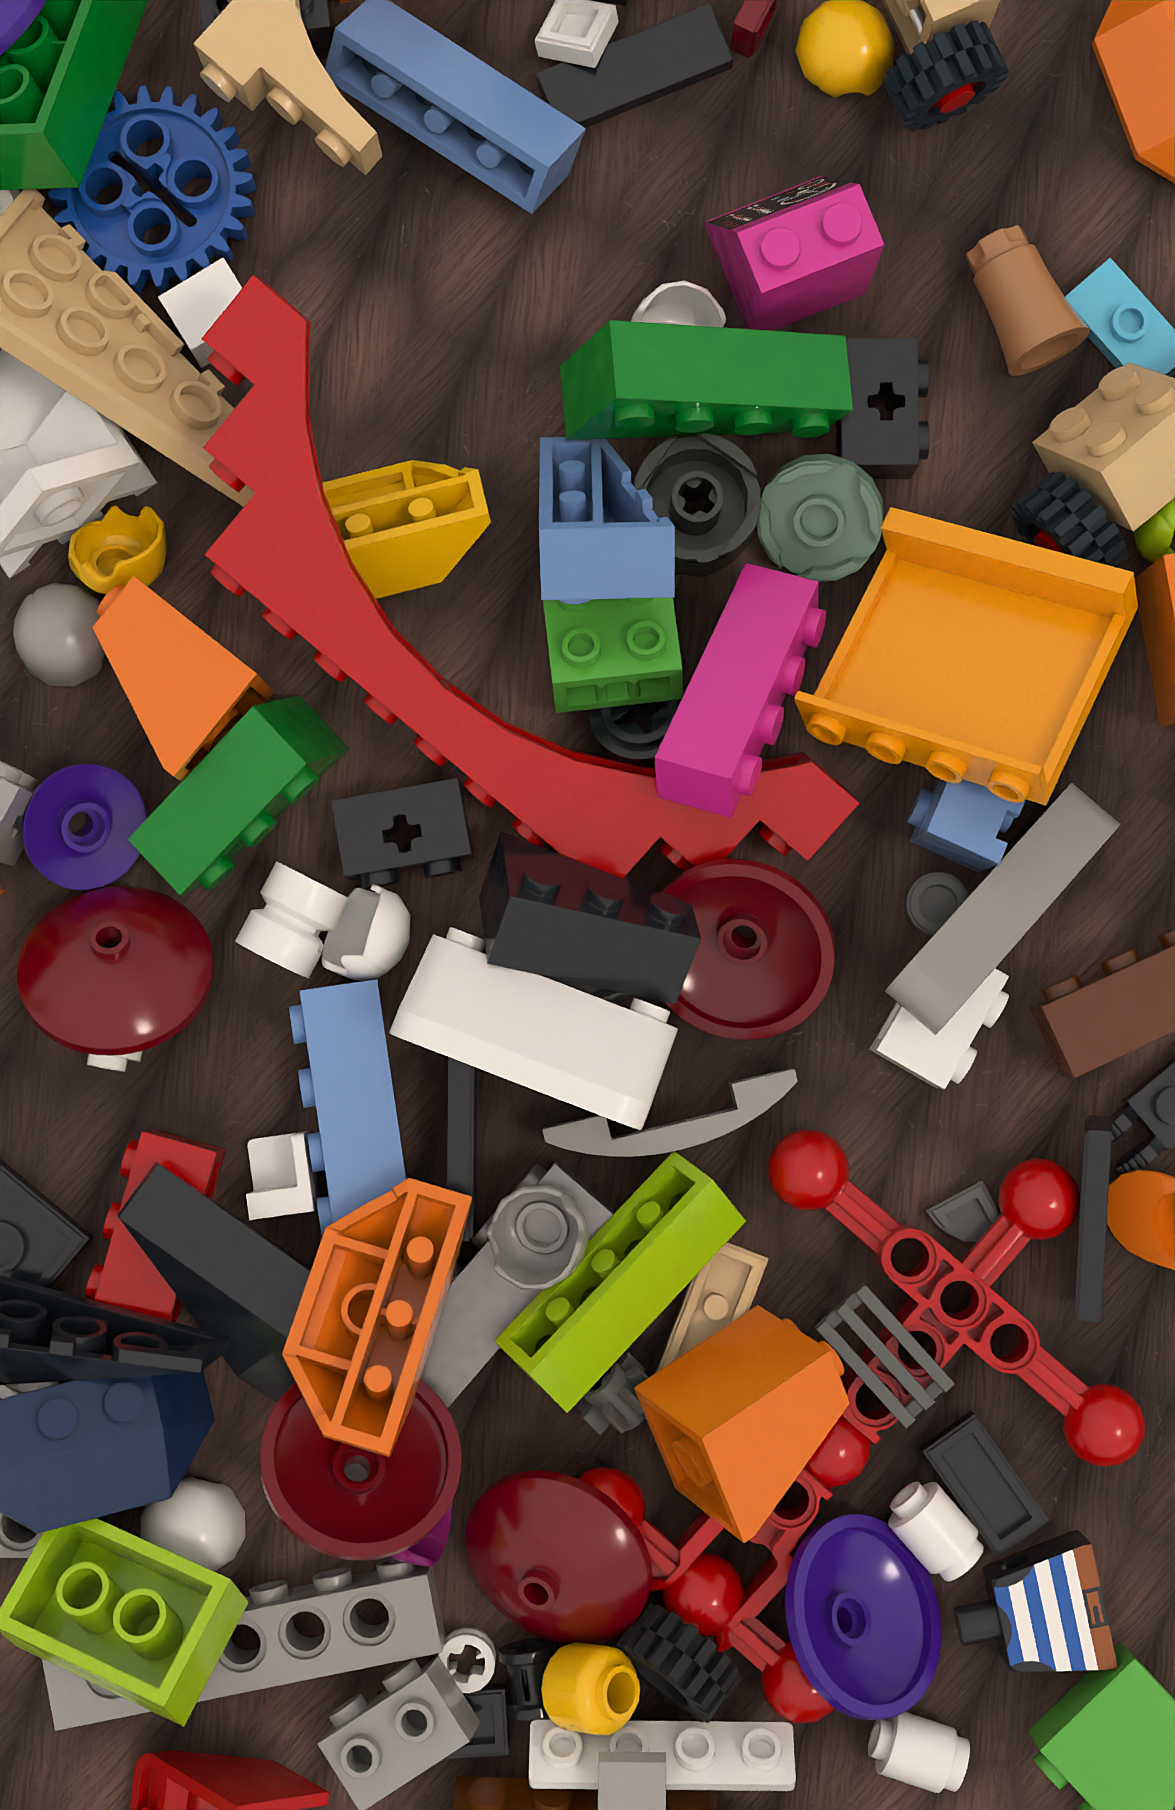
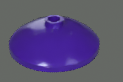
M849 1514L829 1519L816 1526L808 1533L798 1547L790 1566L786 1584L787 1627L797 1660L814 1689L823 1699L840 1712L862 1720H880L898 1716L912 1708L923 1697L937 1669L941 1648V1618L931 1578L927 1569L892 1531L889 1525L877 1518L862 1514Z

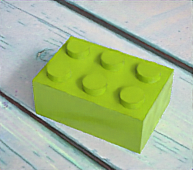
M96 1518L43 1532L0 1607V1633L16 1647L184 1727L249 1602L231 1579Z

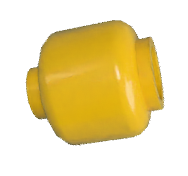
M574 1642L559 1648L550 1658L543 1673L541 1692L543 1706L550 1720L561 1729L608 1736L621 1730L630 1720L639 1702L640 1685L637 1672L630 1658L620 1649Z

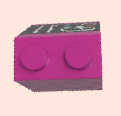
M825 176L816 177L705 221V228L747 329L773 331L866 294L884 247V242L860 184Z

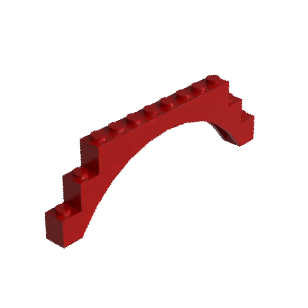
M253 275L201 338L213 349L207 360L218 371L238 386L245 377L254 384L203 447L214 457L209 468L221 480L237 492H240L245 485L255 492L243 509L204 554L215 563L214 567L210 570L211 574L235 595L241 597L247 590L267 607L262 613L263 618L282 635L293 640L299 634L318 650L313 656L315 662L333 678L343 683L349 676L368 692L363 699L364 702L383 720L393 725L399 718L418 734L413 741L414 744L433 762L443 767L449 760L468 777L463 782V785L478 800L490 808L499 802L517 818L512 823V826L530 843L541 847L548 843L561 855L624 878L659 837L664 840V843L659 847L660 851L685 872L693 866L726 859L759 821H762L764 824L757 832L773 848L785 857L794 849L808 861L860 803L849 790L804 751L762 760L760 777L751 796L742 794L732 818L657 797L655 766L633 765L628 762L573 751L506 722L447 681L394 627L353 564L324 492L310 420L311 321L263 279Z

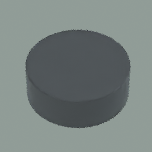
M943 872L929 873L915 880L908 888L904 897V912L908 922L914 929L922 934L934 936L969 897V894L963 883L956 877Z

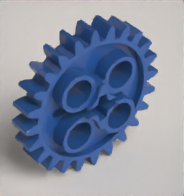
M144 85L139 87L137 103L129 105L120 91L114 92L115 110L107 113L80 188H56L49 191L48 195L56 208L64 209L53 217L54 221L61 228L70 224L85 239L86 242L82 250L100 269L105 266L104 271L116 272L122 279L128 274L129 285L136 294L142 292L147 279H153L155 286L162 295L168 291L169 278L177 276L180 282L185 281L191 277L192 270L198 268L201 271L211 265L209 259L214 255L230 262L234 259L226 241L228 237L237 240L247 239L248 234L244 226L237 220V217L255 216L256 211L252 201L242 195L257 190L253 175L242 172L252 165L247 150L235 149L240 143V139L234 126L220 130L223 120L217 108L214 107L201 116L202 107L197 96L191 94L182 106L179 107L172 87L167 86L161 95L160 101L153 102ZM152 138L163 140L161 149L154 155L148 157L136 155L137 149L145 140ZM118 155L123 158L153 189L160 190L163 188L172 205L178 210L180 209L187 216L196 219V224L192 227L186 226L154 193L148 191L143 194L135 178L120 166L110 162L111 157ZM201 177L212 180L209 189L200 196L190 197L183 194L186 185L193 179ZM111 185L122 187L119 198L113 203L106 205L96 203L97 195L105 187ZM163 224L171 227L169 235L161 243L155 245L143 243L146 231L152 226Z

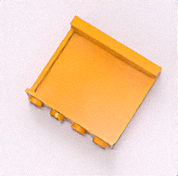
M890 507L882 527H880L883 530L882 535L887 550L814 695L797 691L794 697L806 730L813 737L827 744L840 745L843 741L865 748L872 756L887 763L899 764L903 760L925 767L932 775L946 782L960 783L963 779L985 786L994 795L1009 802L1021 803L1026 799L1046 806L1138 609L1134 572Z

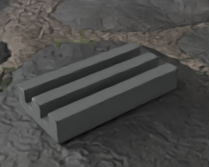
M864 1283L860 1284L815 1326L818 1332L906 1429L916 1420L915 1416L923 1409L926 1411L935 1403L934 1399L943 1391L946 1393L955 1384ZM864 1302L929 1374L932 1380L926 1386L922 1387L854 1312L859 1305ZM843 1320L913 1396L904 1406L834 1329Z

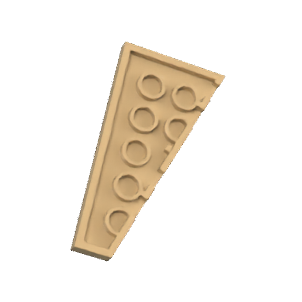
M24 189L0 216V348L244 507L255 492L247 485L240 492H237L221 480L209 468L214 457L203 449L205 444L234 410L220 395L225 386L209 369L200 374L180 353L184 343L116 272L102 271L82 250L86 242L85 239L70 224L61 228L44 211L42 205L45 198L37 189Z

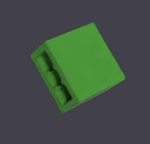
M673 597L591 599L582 604H566L559 600H543L556 713L683 698L682 662Z
M1120 1641L1114 1647L1118 1668L1090 1670L1028 1730L1040 1750L1033 1757V1760L1060 1790L1069 1782L1082 1795L1085 1800L1078 1806L1079 1810H1172L1175 1807V1699Z

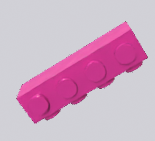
M745 563L655 755L657 797L732 818L742 794L748 796L753 794L762 767V758L759 757L765 743L769 745L775 744L784 717V708L781 707L786 694L796 695L805 670V658L802 657L807 646L813 648L818 646L823 634L826 611L818 609L819 581Z

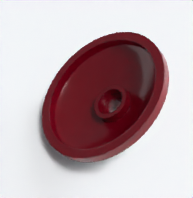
M724 859L697 865L683 872L661 892L673 895L692 905L701 936V941L677 1003L665 1002L683 1020L700 1030L716 1036L753 1040L772 1037L794 1028L807 1019L820 1005L829 989L835 969V938L830 921L822 906L813 894L795 878L777 868L760 862L743 859ZM748 926L755 931L756 936L752 938L743 937L737 932L736 927Z
M134 886L98 888L63 901L45 914L30 931L21 948L17 963V984L23 1006L32 1022L40 1031L53 1041L69 1049L105 1056L125 1055L143 1051L165 1042L183 1030L204 1005L211 989L214 974L211 944L203 925L187 907L168 895ZM112 942L119 943L117 946L113 948L102 947L103 945Z
M421 1379L390 1457L325 1438L296 1382L281 1396L267 1420L262 1436L259 1457L260 1476L266 1498L273 1512L287 1530L301 1542L321 1553L336 1558L362 1561L385 1558L400 1553L420 1542L434 1530L446 1514L456 1494L462 1464L461 1444L454 1420L440 1397ZM350 1464H359L365 1468L368 1477L362 1481H353L346 1476L344 1468Z
M534 1470L511 1474L496 1481L486 1489L476 1502L467 1520L465 1529L466 1554L478 1585L491 1603L505 1617L520 1628L536 1636L566 1644L574 1642L587 1644L604 1642L626 1631L637 1620L648 1600L652 1586V1565L646 1543L640 1531L627 1513L615 1501L582 1480L551 1471Z

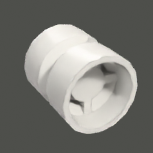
M276 861L260 892L267 904L264 909L251 910L235 942L290 971L309 978L324 948L322 941L318 937L320 932L335 929L350 898Z

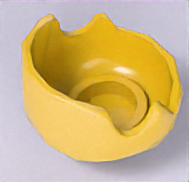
M827 0L820 4L801 24L795 51L804 77L813 85L818 86L824 93L837 98L847 93H862L869 96L876 92L882 85L883 78L887 76L886 71L889 67L893 66L896 47L884 15L877 8L864 0Z
M112 506L100 521L96 520L86 523L71 535L68 552L70 568L86 586L105 595L118 584L126 586L133 576L148 587L162 574L167 552L164 522L153 508L149 506L142 508L140 516H130L117 506Z

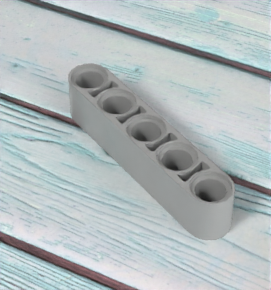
M1071 783L1000 861V864L990 872L909 962L885 992L936 1035L1121 824Z

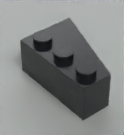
M502 831L500 832L479 895L487 964L668 1003H677L701 941L691 904L673 895L654 891Z

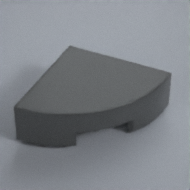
M977 1180L923 1209L929 1219L940 1230L958 1238V1240L968 1243L975 1242L974 1244L978 1242L1001 1215L982 1180Z

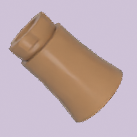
M1019 225L1001 228L979 240L972 250L967 252L966 261L975 275L973 283L991 318L1001 344L1008 372L1011 376L1024 375L1051 364L1071 352L1087 338L1090 329L1069 304L1049 273L1036 246L1029 244L1024 230Z

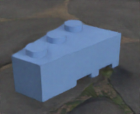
M540 437L539 548L541 600H559L566 604H582L591 599L674 597L675 526L668 517L659 518L652 510L651 495L646 489L637 490L631 483V470L606 439L566 440V437Z

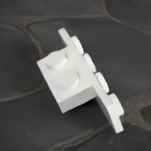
M533 1720L530 1724L529 1785L536 1789H598L599 1752H666V1790L791 1791L795 1787L793 1727L788 1722L710 1721L706 1723L704 1721L702 1723L699 1721H628L621 1730L608 1736L563 1730L551 1720Z

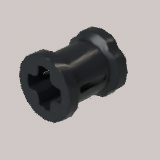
M530 1638L515 1641L499 1648V1661L507 1665L512 1701L506 1706L509 1718L517 1721H529L548 1717L543 1706L541 1686L546 1666L550 1658L557 1652L555 1641L545 1638Z

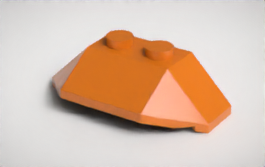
M1112 0L1091 45L1135 160L1175 184V0Z
M408 1178L394 1186L391 1191L364 1204L325 1228L282 1352V1356L325 1438L390 1457L413 1403L449 1291L472 1204L471 1196Z

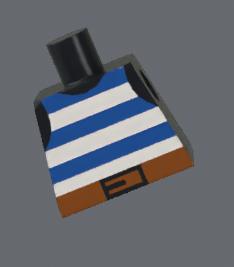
M1079 1530L1067 1532L987 1564L983 1567V1575L988 1600L953 1607L956 1627L962 1646L997 1640L1001 1657L1010 1671L1051 1672L1110 1670L1118 1668L1092 1544Z

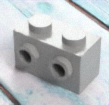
M439 1656L431 1659L421 1667L415 1658L407 1661L382 1680L386 1690L368 1702L360 1693L343 1703L328 1716L333 1725L318 1742V1746L358 1810H366L470 1742L480 1725L479 1718Z

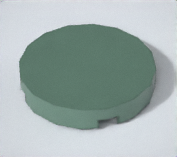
M832 454L804 455L781 466L766 483L761 497V511L757 521L758 538L768 557L780 568L784 566L789 571L797 573L799 577L815 581H836L858 571L876 550L883 531L880 529L884 521L883 498L872 477L853 461Z

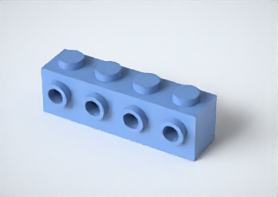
M366 0L335 27L325 67L335 86L526 211L533 214L569 175L586 128L389 0Z
M377 979L300 990L301 1004L289 1006L294 1044L307 1042L310 1068L298 1070L303 1108L316 1106L320 1131L307 1134L312 1171L325 1170L329 1196L316 1198L322 1236L327 1226L364 1204L391 1191L394 1186L406 1180Z

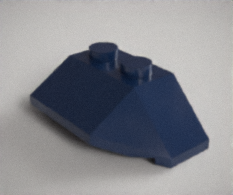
M204 1371L201 1373L75 1380L0 1400V1513L39 1534L170 1499L215 1421Z

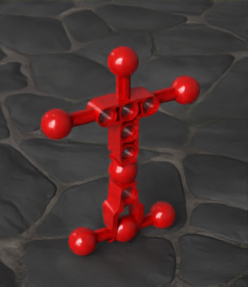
M803 1129L789 1133L776 1144L769 1156L767 1174L771 1189L783 1203L796 1210L815 1211L823 1208L874 1252L876 1264L881 1271L910 1296L894 1317L908 1332L924 1331L927 1333L929 1338L927 1353L941 1369L965 1343L991 1367L1002 1373L1018 1376L1064 1416L1063 1432L1067 1445L1081 1460L1094 1466L1110 1467L1122 1464L1137 1454L1145 1437V1420L1141 1406L1134 1397L1116 1385H1086L1040 1345L1037 1330L1033 1325L990 1288L1030 1239L1046 1240L1057 1237L1072 1226L1079 1212L1080 1193L1076 1180L1066 1167L1050 1159L1033 1158L1018 1163L1008 1171L999 1189L998 1204L1001 1215L960 1262L927 1233L911 1224L897 1222L848 1179L849 1164L846 1153L835 1138L819 1130ZM902 1239H917L922 1248V1257L919 1264L909 1271L895 1270L890 1259L894 1245ZM965 1281L971 1291L967 1307L961 1312L954 1314L944 1312L940 1303L941 1293L944 1288L951 1282ZM1015 1324L1020 1334L1016 1349L1007 1355H994L990 1347L993 1332L1001 1325ZM884 1327L877 1335V1338L922 1387L926 1386L932 1378L917 1361L904 1362L899 1358V1341ZM867 1347L859 1357L887 1385V1388L904 1406L913 1396L870 1348ZM851 1367L842 1379L850 1404L794 1480L804 1486V1497L794 1508L780 1509L775 1507L756 1535L750 1539L755 1544L765 1545L772 1551V1555L745 1589L739 1573L730 1562L716 1554L702 1553L724 1528L704 1511L699 1514L678 1540L677 1546L645 1518L646 1503L642 1489L630 1475L617 1468L598 1467L585 1471L577 1478L594 1486L610 1497L634 1522L646 1543L652 1565V1586L650 1591H662V1601L665 1610L669 1614L672 1611L680 1616L686 1625L692 1624L700 1630L698 1633L701 1636H714L718 1651L721 1652L733 1646L762 1672L760 1685L765 1701L777 1715L793 1723L817 1722L831 1713L834 1707L821 1697L807 1679L797 1660L791 1640H784L757 1615L786 1585L793 1560L791 1551L795 1548L798 1539L818 1513L821 1497L829 1501L833 1496L830 1488L847 1484L860 1475L870 1457L871 1441L877 1444L881 1439L877 1431L889 1428L898 1421L885 1405L873 1411H864L856 1406V1393L865 1383Z

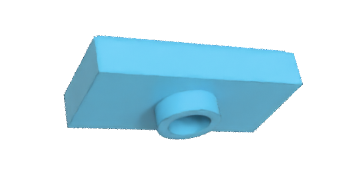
M1111 258L1105 261L1065 296L1069 304L1090 329L1087 337L1115 368L1125 366L1130 362L1164 375H1168L1175 369V329Z

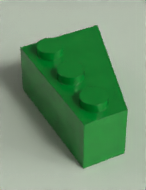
M300 695L252 706L128 838V841L179 895L202 886L207 891H210L224 881L235 869L236 865L232 859L246 846L252 848L262 841L277 825L278 822L275 819L290 805L295 804L308 794L318 783L320 777L344 756L350 748Z

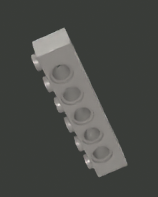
M390 1557L376 1563L377 1571L352 1575L351 1568L342 1567L326 1570L312 1577L313 1584L288 1588L286 1580H277L250 1588V1596L245 1597L249 1603L237 1625L243 1624L252 1627L260 1637L261 1646L254 1650H243L237 1647L230 1637L197 1702L442 1653L446 1632L433 1566L424 1567L408 1564ZM367 1598L376 1599L387 1608L389 1619L378 1625L367 1624L357 1615L355 1604ZM303 1611L312 1612L322 1620L325 1632L318 1637H305L295 1629L292 1616ZM42 1659L55 1731L151 1712Z

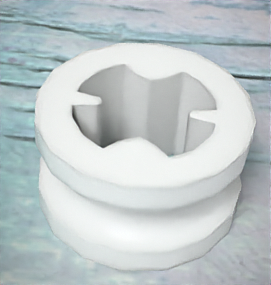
M466 1626L455 1629L446 1636L443 1651L438 1656L462 1693H472L481 1690L489 1683L495 1669L496 1649L492 1639L486 1632L476 1627ZM465 1645H472L478 1648L476 1659L483 1657L485 1659L484 1666L473 1665L469 1675L456 1671L457 1660L452 1662L449 1660L450 1653L461 1654Z

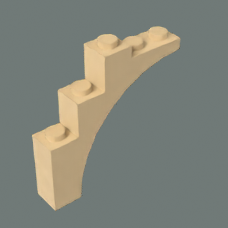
M226 0L230 2L228 6L193 43L204 68L200 72L204 82L223 100L230 102L235 96L251 111L266 97L270 105L289 123L295 125L301 119L318 134L315 137L316 143L335 163L344 167L350 161L366 175L382 158L377 132L340 94L316 56L302 21L299 0Z

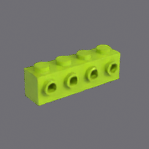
M673 1151L588 1241L584 1258L574 1272L550 1288L543 1289L494 1342L546 1394L568 1413L740 1229L746 1220L713 1179Z

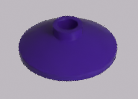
M92 763L64 767L49 775L37 786L24 810L21 834L25 852L38 872L57 885L75 890L103 887L124 875L139 857L140 852L128 841V838L147 819L146 807L136 787L125 776L109 767ZM78 812H84L87 818L85 827L79 832H71L69 829L71 817Z

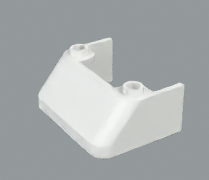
M452 927L449 928L446 939L433 934L399 1006L389 1032L390 1034L605 1118L642 1130L678 1028L666 1024L670 1011L637 998H633L630 1009H626L538 974L487 964L486 954L482 953L485 941Z

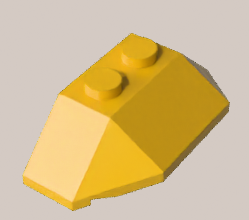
M410 460L323 482L325 495L352 562L376 599L441 583L491 523L479 470L464 467L462 470H458L445 464Z

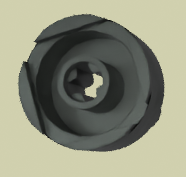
M697 433V436H685L677 439L675 437L664 441L655 447L644 459L634 481V487L637 490L646 489L651 495L652 510L659 518L668 517L675 526L676 573L694 575L696 577H705L734 562L750 543L761 511V489L752 461L742 449L731 441L714 434ZM699 495L707 499L705 512L699 510L694 515H691L684 511L686 502L684 499L693 502Z

